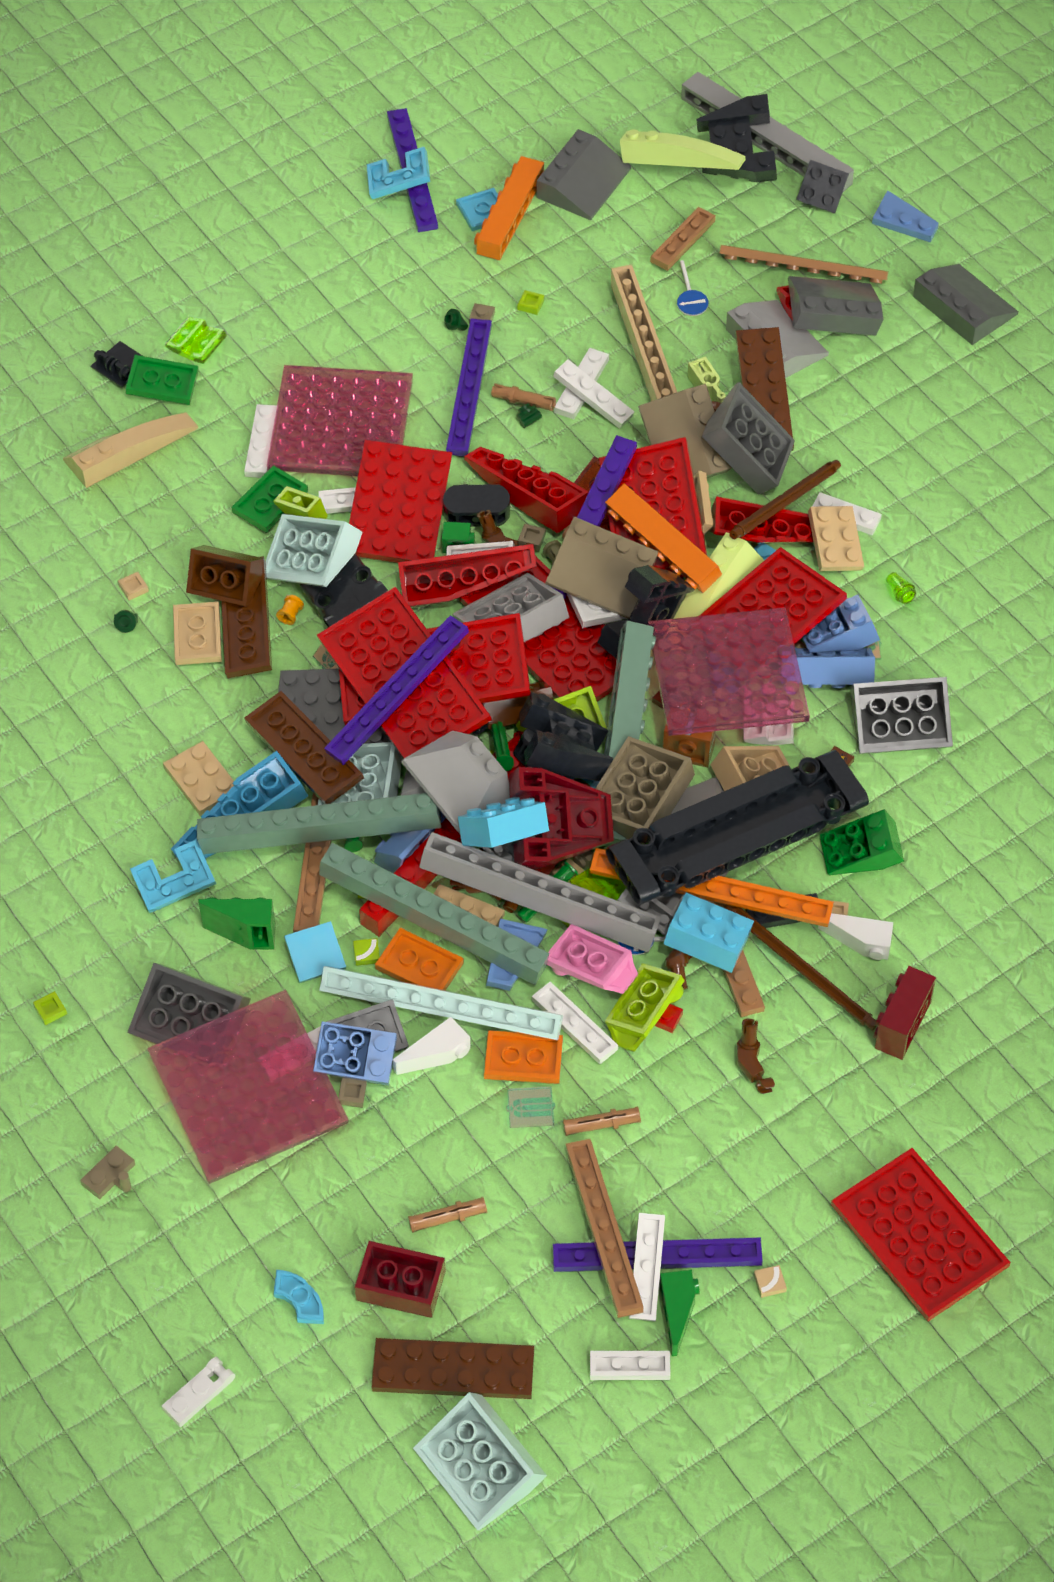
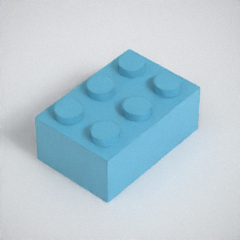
M519 797L505 799L504 804H487L486 809H469L467 814L458 816L461 841L464 846L492 848L549 831L545 802H535L534 798L522 800Z
M686 892L668 928L664 945L732 973L754 921Z

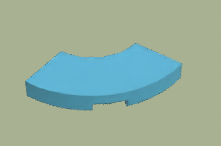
M276 1270L274 1297L283 1299L293 1306L297 1314L298 1323L324 1324L323 1307L317 1292L302 1277L288 1271Z

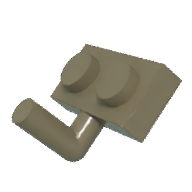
M115 1146L80 1180L81 1185L99 1200L114 1185L123 1192H129L131 1190V1183L127 1172L135 1166V1160L118 1146Z

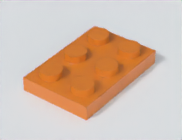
M399 928L375 963V969L401 982L446 991L462 967L464 958L403 928Z
M488 1030L484 1079L559 1084L563 1035H559V1040L520 1032Z

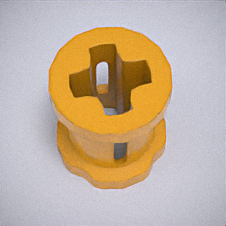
M287 595L284 599L285 604L282 609L278 610L276 617L284 624L293 625L296 621L295 616L299 610H302L304 603L295 595Z

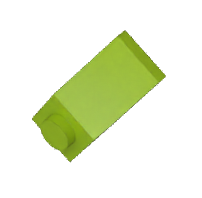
M288 486L274 500V504L287 515L320 519L328 517L320 497Z

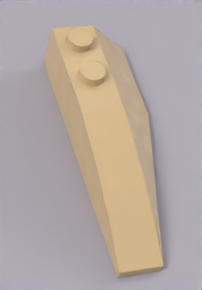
M186 412L163 417L116 434L102 437L67 455L63 460L82 484L88 488L197 430L198 425Z

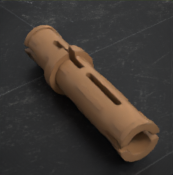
M495 383L492 387V397L508 400L509 403L515 404L517 402L525 405L529 403L530 406L535 404L537 408L553 411V408L556 406L555 397L524 391L516 386L507 387Z
M638 1106L618 1111L610 1109V1112L563 1120L566 1136L610 1127L618 1129L621 1125L641 1123Z
M484 1197L463 1203L456 1201L455 1205L408 1216L413 1233L456 1220H460V1222L465 1221L467 1217L487 1213Z

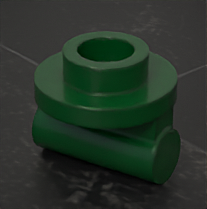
M450 309L446 313L444 321L449 330H456L458 328L464 331L468 328V324L459 310Z
M529 403L519 408V414L516 415L523 428L542 418V414L537 410L536 405L530 406Z
M121 610L114 614V626L120 632H130L138 623L137 613L134 614L129 610Z

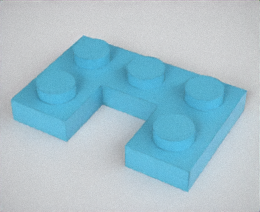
M425 147L405 152L407 167L390 173L389 164L386 159L367 164L369 194L372 200L430 182L428 155Z
M197 839L174 849L183 870L161 880L152 859L130 868L149 913L216 884Z

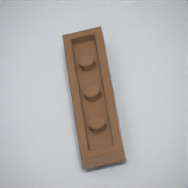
M698 207L651 255L650 262L668 271L715 222L716 215Z

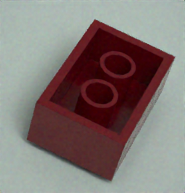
M908 966L905 974H899L895 987H897L895 993L890 992L885 1004L887 1006L885 1013L880 1012L875 1025L877 1028L873 1036L876 1039L875 1049L903 1060L932 1002L936 982L935 976Z
M369 1241L355 1284L356 1301L432 1318L446 1272L445 1258Z

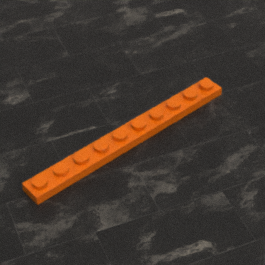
M595 848L590 873L621 880L608 861L606 850ZM717 876L692 888L682 886L675 892L683 895L687 892L701 899L823 927L829 926L834 904L833 901L723 876Z

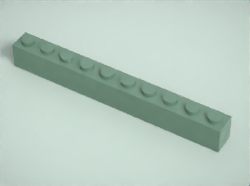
M626 621L620 631L607 728L608 733L604 754L613 757V760L628 736L639 740L645 726V720H642V715L646 711L648 700L645 699V691L647 692L650 686V678L647 676L648 670L650 671L653 663V657L650 656V653L654 648L656 636H653L654 627ZM613 830L614 841L604 846L613 845L627 838Z
M427 793L201 818L197 819V841L203 854L434 829L441 828V810Z
M334 843L330 845L320 861L319 875L536 985L547 966L550 953Z

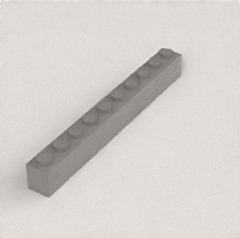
M699 72L682 84L681 99L704 114H709L741 99ZM770 117V123L750 126L752 144L764 152L774 150L775 159L803 177L810 160L849 173L843 192L853 184L854 169Z
M433 832L424 848L419 868L648 953L661 917L471 846H464L460 842Z

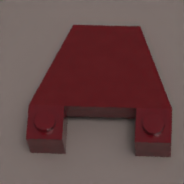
M518 767L508 776L510 798H534L535 802H545L549 831L537 834L535 838L527 837L520 839L513 845L514 863L538 870L614 841L611 794L542 768Z

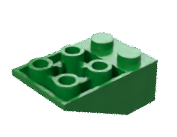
M885 809L819 834L829 876L883 870L904 862L896 822Z
M213 897L198 899L204 929L250 950H274L276 922L272 899L263 897L255 899H241L238 897L231 899H217Z

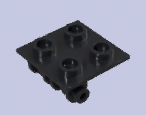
M810 160L796 200L835 213L849 173Z
M119 341L107 352L97 350L94 353L96 362L91 365V368L118 386L123 387L128 382L134 356L143 355Z

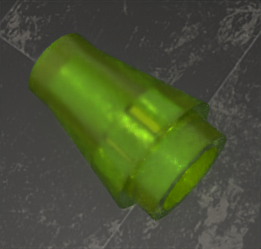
M896 572L890 573L887 576L886 582L889 584L898 602L907 604L915 598L916 591L913 584L899 576Z

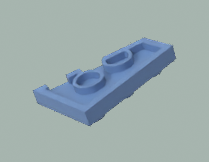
M500 919L498 925L499 928L536 947L540 945L548 930L505 919ZM490 963L486 986L510 991L518 976Z

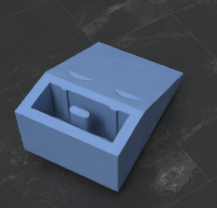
M858 594L847 598L802 637L809 652L860 650L880 640Z
M322 1021L313 1071L389 1086L397 1033Z

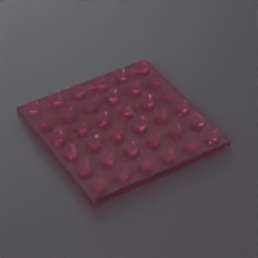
M284 365L267 459V470L274 465L287 472L358 476L365 440L399 445L404 444L413 373Z
M786 608L648 621V626L654 627L653 636H656L652 651L668 736L809 722L810 714Z
M286 990L147 1048L208 1184L349 1122L327 1074L313 1071L316 1051Z

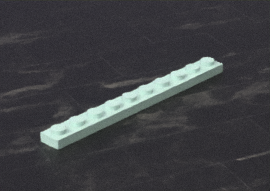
M324 966L319 990L376 1003H383L393 999L395 1007L448 1018L452 1017L453 1019L559 1040L563 1019L561 1014Z

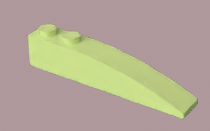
M633 129L626 131L620 139L623 163L739 170L746 160L744 155L725 147L683 135L659 133L657 131L641 132Z
M725 533L709 557L719 566L722 575L704 593L697 588L694 592L687 593L660 645V649L677 657L684 655L697 643L685 634L684 628L764 561L747 541L741 538L734 540L730 537L729 533Z

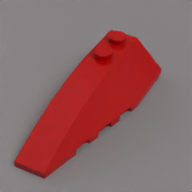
M479 447L464 456V460L488 484L501 485L509 492L511 504L556 533L568 527L573 518L578 516L589 493L558 473L552 471L549 474L542 472L541 467L522 465L521 460L515 458L505 459L503 454L483 447Z
M716 496L711 507L713 526L709 531L715 535L724 536L736 524L751 516V514L765 505ZM782 509L743 537H739L752 542H814L809 515Z
M528 544L398 562L402 596L410 607L452 601L535 568L534 545Z

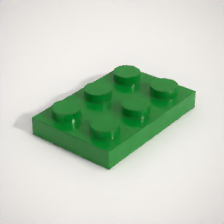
M135 355L126 385V394L190 405L199 366Z
M273 465L231 507L232 513L267 533L281 519L282 514H285L274 504L275 498L286 486L307 493L308 485Z

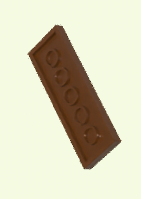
M779 327L736 330L735 337L741 384L793 438Z
M265 559L263 560L261 582L248 606L222 601L224 660L227 679L272 670Z
M282 691L244 717L249 727L274 752L278 751L289 768L324 804H331L364 779L363 773L350 760L342 765L326 753L324 748L330 743V740Z
M376 1338L372 1392L466 1396L470 1392L480 1394L483 1397L532 1399L534 1346Z

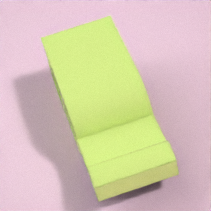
M706 356L688 363V379L695 387L706 384L710 399L722 403L726 395L719 389V375Z

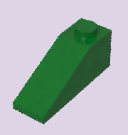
M692 1269L660 1273V1289L672 1357L678 1355L695 1305V1297L697 1294H700L698 1278L693 1279Z

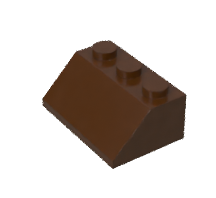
M207 545L191 548L186 593L248 606L261 582L264 558Z
M539 681L529 683L530 692L545 694L554 700L552 688L547 683ZM528 696L482 703L492 718L487 728L491 729V725L497 724L498 721L503 723L505 729L506 725L514 724L517 726L516 724L520 721L519 712Z

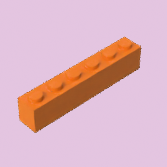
M521 156L518 163H514L511 176L505 180L503 191H499L496 204H492L488 219H484L481 232H477L474 244L477 245L478 255L501 260L537 192V180L544 172V162Z
M625 483L605 502L609 509L607 513L616 522L620 520L624 523V529L630 535L635 533L642 545L658 551L657 558L662 563L667 561L672 572L677 573L679 576H684L686 578L685 581L694 589L697 588L704 593L722 575L719 566Z

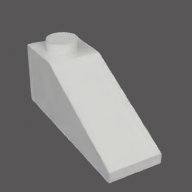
M831 913L828 927L818 925V929L862 956L875 960H888L893 922Z
M450 1017L393 1059L394 1072L396 1075L449 1064L457 1058L461 1059L471 1049L470 1036Z

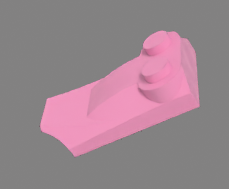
M573 924L567 928L548 952L550 954L547 965L552 968L556 975H570L604 990L624 994L638 975L633 963L631 950Z

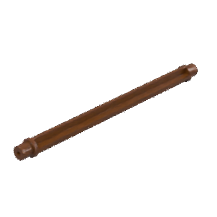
M834 460L826 463L782 495H779L751 514V516L736 524L729 532L730 537L734 540L743 537L756 528V526L762 524L825 481L841 467L840 461Z
M725 904V909L753 920L750 931L837 1004L842 1006L862 1026L868 1027L871 1031L877 1027L875 1025L876 1019L872 1017L871 1013H868L742 908Z

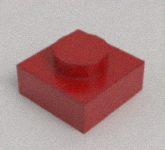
M669 1004L655 1026L673 1033L683 1015V1009Z

